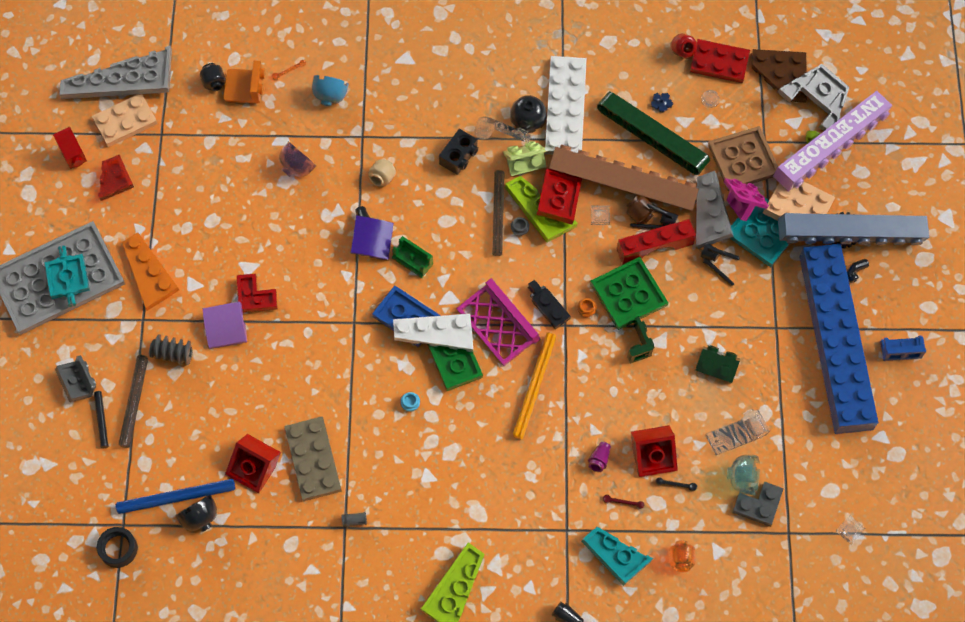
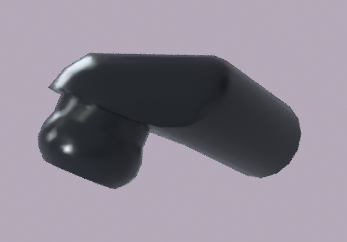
M867 259L852 263L847 271L850 283H854L859 279V276L856 274L858 271L869 267Z

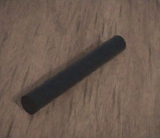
M96 391L94 392L100 447L104 449L108 448L109 445L102 392Z

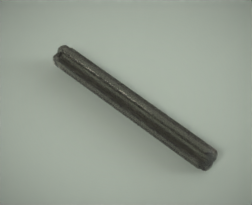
M502 170L494 172L492 254L494 256H501L503 252L504 171Z
M138 355L136 359L119 439V445L123 448H129L131 444L148 358L145 355Z

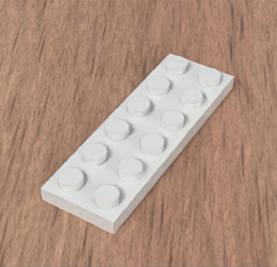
M551 56L545 154L553 155L555 147L560 148L561 144L572 147L571 151L578 153V150H582L587 58Z

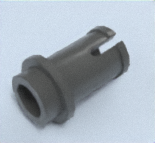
M345 512V514L341 515L343 527L367 525L366 512L353 514Z

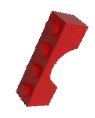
M690 219L618 239L617 252L622 265L638 257L642 259L645 255L657 249L672 247L677 250L694 244L696 234Z

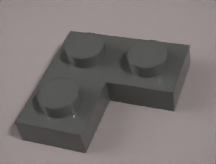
M764 482L758 499L739 493L732 513L771 527L784 488Z

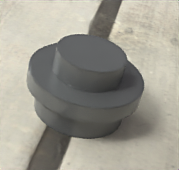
M518 217L512 221L511 231L518 236L525 235L529 231V222L522 217Z

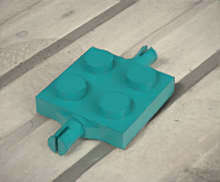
M59 246L60 257L44 262L50 297L52 299L67 297L68 306L72 307V304L76 306L74 295L90 291L83 254L67 255L66 246H62V248Z

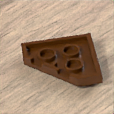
M753 49L752 69L756 73L759 72L774 90H779L784 85L807 73L806 52ZM799 91L791 102L806 103L807 96L802 91Z

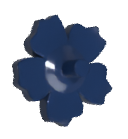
M656 93L651 105L656 110L659 108V112H665L668 108H672L673 102L669 99L670 95L668 93H662L661 96L659 93Z

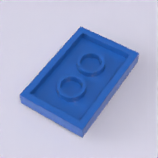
M397 286L391 289L372 313L373 318L393 331V319L441 316ZM412 343V344H414L415 346H417V347L419 348L422 343H420V344Z

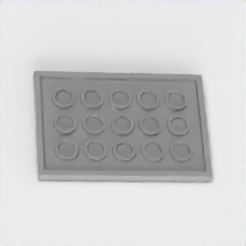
M94 221L0 265V296L20 335L125 285V281ZM59 246L61 248L66 246L67 255L83 254L90 291L74 295L76 306L72 304V307L68 306L67 297L56 299L50 297L44 262L60 257Z

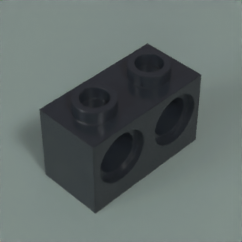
M458 129L440 153L439 165L458 175L461 170L466 169L471 156L474 157L478 152V139Z

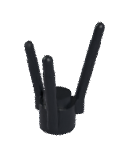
M648 203L647 207L662 214L660 223H663V225L631 223L630 227L656 229L676 223L678 215Z
M707 243L701 253V257L704 258L703 263L710 266L726 282L733 286L734 282L711 261L715 262L719 254L735 260H739V256L720 250Z

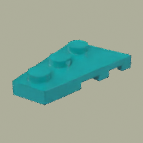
M599 527L592 530L581 541L623 586L653 560L652 557L645 556L638 552L636 548L625 545L617 537Z

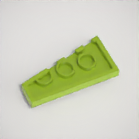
M522 176L505 183L504 188L547 243L577 227L578 223L575 220L571 225L536 215L540 194Z
M468 542L420 610L436 622H459L485 554Z

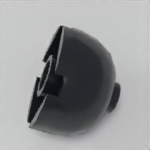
M525 95L513 103L510 110V121L516 126L518 131L533 133L536 129L544 126L546 108L537 97Z
M210 494L175 516L182 527L188 531L200 529L201 532H204L212 527L211 522L216 518L217 506Z

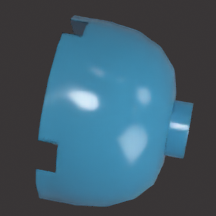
M314 75L312 92L317 99L321 100L322 105L331 106L332 103H339L345 98L349 83L344 84L343 80L324 76V79H319L320 75Z

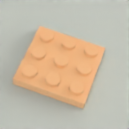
M803 182L797 189L794 187L789 192L779 183L768 202V208L764 209L763 214L777 221L784 213L827 214L835 197L806 182Z

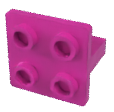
M725 178L724 183L730 190L726 200L740 220L747 221L755 206L768 208L769 205L765 201V197L758 192V188L751 183L744 184L737 179L730 180Z

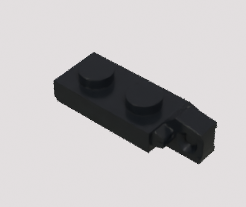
M535 280L528 283V289L532 292L530 295L532 302L554 329H557L571 319L569 313L545 286L540 287Z

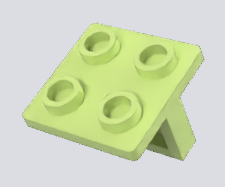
M535 141L527 142L522 147L510 146L506 151H503L511 176L547 167L544 156L546 150Z

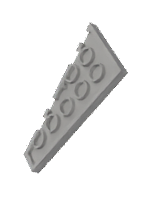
M171 45L159 52L151 51L147 56L140 58L135 56L110 64L109 68L103 70L98 68L93 73L87 75L79 74L61 80L59 95L61 99L169 92L172 59Z

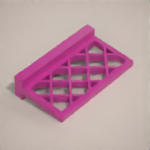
M491 278L485 282L486 285L456 309L460 314H466L463 310L467 306H476L475 315H470L471 319H474V323L471 321V327L502 365L505 366L531 344H536L541 339L537 331ZM487 292L490 295V303H479L480 296ZM479 306L489 307L488 316H478ZM492 307L501 308V317H491ZM477 319L487 320L486 329H478L476 327ZM490 320L501 321L500 330H489ZM504 321L514 324L513 331H503ZM489 333L499 334L498 343H490L488 341ZM502 334L513 335L512 345L501 344ZM515 336H524L527 342L523 345H514ZM501 347L511 348L510 355L505 359L500 355Z

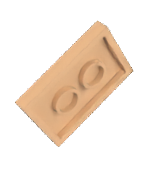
M142 94L135 95L92 116L108 147L158 124Z

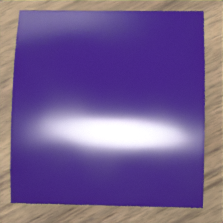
M356 215L351 254L388 260L394 223Z

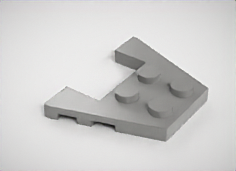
M820 64L803 76L781 87L777 93L788 102H791L797 93L802 91L828 113V116L819 126L821 130L825 131L840 119L841 109L844 107L849 86L823 64Z

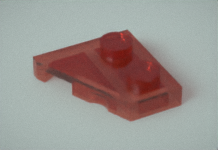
M120 155L102 161L100 193H98L100 201L134 188Z

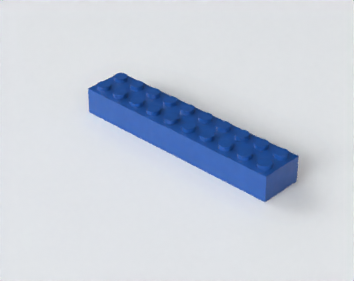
M841 244L803 247L799 258L834 433L842 434L874 430L879 422Z

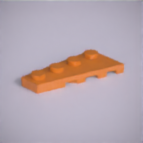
M138 232L122 242L147 311L179 291L175 282Z

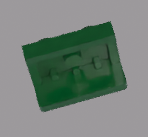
M708 345V347L703 346L695 370L732 383L740 358H737L738 355L733 352L727 351L726 354L719 351V348Z

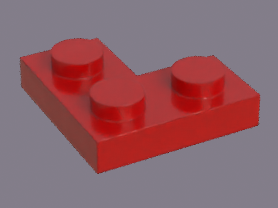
M256 273L237 275L238 302L242 304L243 313L278 309L276 289L257 291Z

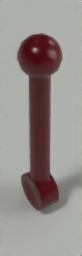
M604 495L603 497L604 503L615 502L633 505L639 509L645 506L643 501L611 498L609 495Z

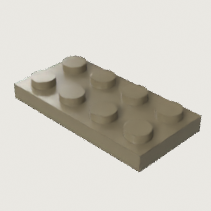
M323 416L284 426L303 502L342 492Z

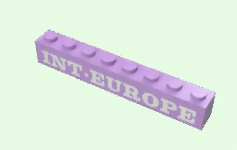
M875 91L778 166L773 177L788 192L794 187L796 189L799 188L805 178L810 179L819 167L823 169L831 158L836 159L841 154L842 149L845 148L847 150L854 143L855 139L860 140L866 134L865 131L868 129L870 131L877 126L878 121H884L890 115L889 110L892 104L878 91Z

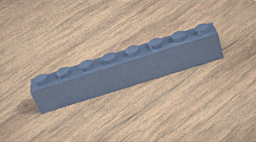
M784 213L778 218L780 241H787V243L805 241L806 244H812L816 241H823V244L834 242L850 244L858 242V244L864 245L876 242L877 245L894 243V245H903L905 243L921 245L930 238L927 216Z

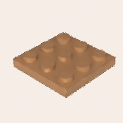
M760 126L708 142V147L723 180L725 178L730 180L737 179L744 184H753L773 178L778 168Z

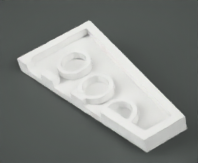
M470 314L393 319L394 339L396 341L416 344L425 343L430 344V346L449 347V349L457 350L458 348L473 352Z

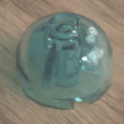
M757 455L739 456L733 461L732 467L727 469V479H731L733 488L740 493L756 495L755 491L758 490L760 469L756 467V463H760Z

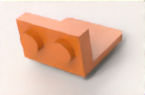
M254 60L252 70H227L224 100L226 102L260 103V97L264 92L262 80L265 79V68H262L261 61Z

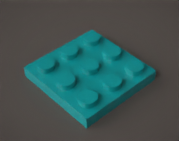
M755 206L747 221L740 220L738 217L731 225L734 237L729 239L771 268L791 243L780 241L778 221L763 214L765 208Z

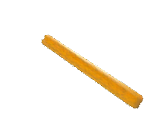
M547 333L513 432V437L522 440L556 340L555 334Z

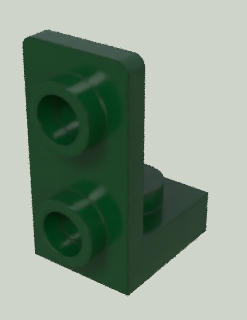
M639 316L634 319V327L642 346L637 344L630 348L627 356L630 364L651 357L655 348L653 340L648 338L646 334V324L644 321L641 322Z

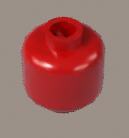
M681 33L676 35L671 41V49L677 56L689 58L695 54L697 42L692 36Z

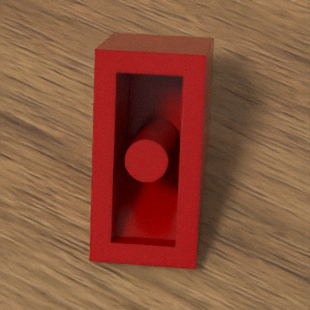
M70 127L53 134L70 169L79 167L87 162Z

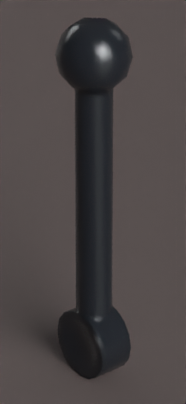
M662 478L656 479L657 485L666 484L689 488L690 491L697 489L696 483L684 484L666 481Z

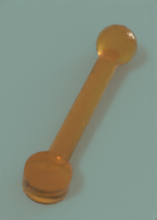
M302 59L298 64L280 73H273V80L277 81L280 76L300 66H305L306 61Z

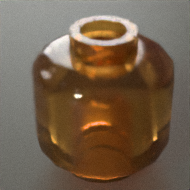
M684 540L676 541L669 548L670 566L677 572L690 571L696 564L695 547Z

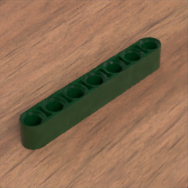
M607 92L597 104V109L603 115L692 174L699 175L710 162V158L706 153L615 93Z

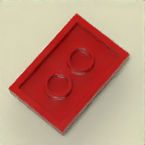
M697 39V50L693 57L690 73L743 83L750 50Z
M546 168L536 215L572 225L582 178Z

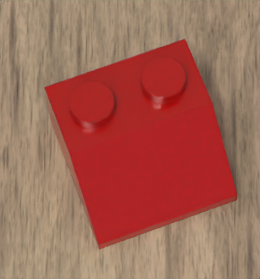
M670 425L631 432L632 450L639 477L678 471L675 435Z
M246 434L236 442L225 475L259 493L276 468L281 452Z

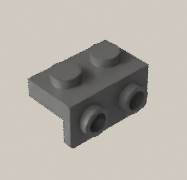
M81 355L76 357L75 362L56 366L55 371L69 402L92 397L96 388V382L90 376L88 364Z

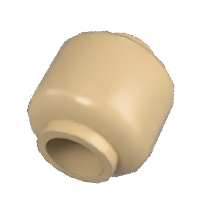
M379 159L370 168L368 174L372 184L383 187L391 182L396 174V170L392 162Z

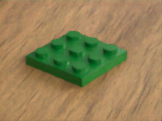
M641 257L590 281V285L618 330L634 323L635 317L639 316L642 319L668 306L667 299Z

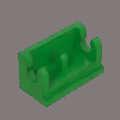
M404 236L399 239L398 247H393L392 259L421 278L424 277L433 265V256Z

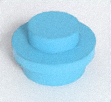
M413 392L405 393L401 398V406L406 411H415L420 406V398Z

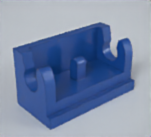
M922 335L909 339L889 340L884 338L880 341L883 361L922 359L926 353Z

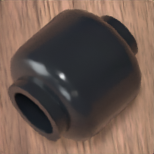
M208 63L202 67L200 78L203 86L212 91L220 90L226 82L222 67L215 63Z

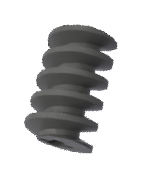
M158 334L156 339H153L149 348V356L151 358L155 356L156 359L163 358L165 361L170 359L171 362L178 361L180 364L185 362L186 365H189L192 359L193 349L189 340L186 345H184L183 339H180L177 344L175 337L169 342L168 336H165L162 341L161 335Z

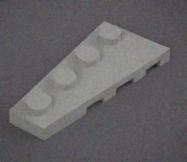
M712 171L697 177V188H699L697 194L696 247L700 249L705 247L707 243L711 245L734 236L716 172Z

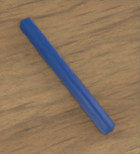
M233 479L121 501L116 503V511L118 514L204 497L210 494L214 495L235 490V482Z

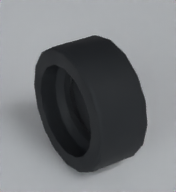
M113 527L101 534L96 548L99 557L105 564L110 567L121 568L134 560L137 555L138 545L129 530L123 527ZM122 536L128 540L129 550L123 557L113 559L106 554V544L113 537Z

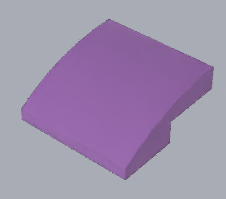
M241 302L202 308L209 349L247 342L246 325L243 320Z

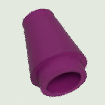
M600 442L588 459V467L591 470L602 472L603 469H606L611 448L610 444Z

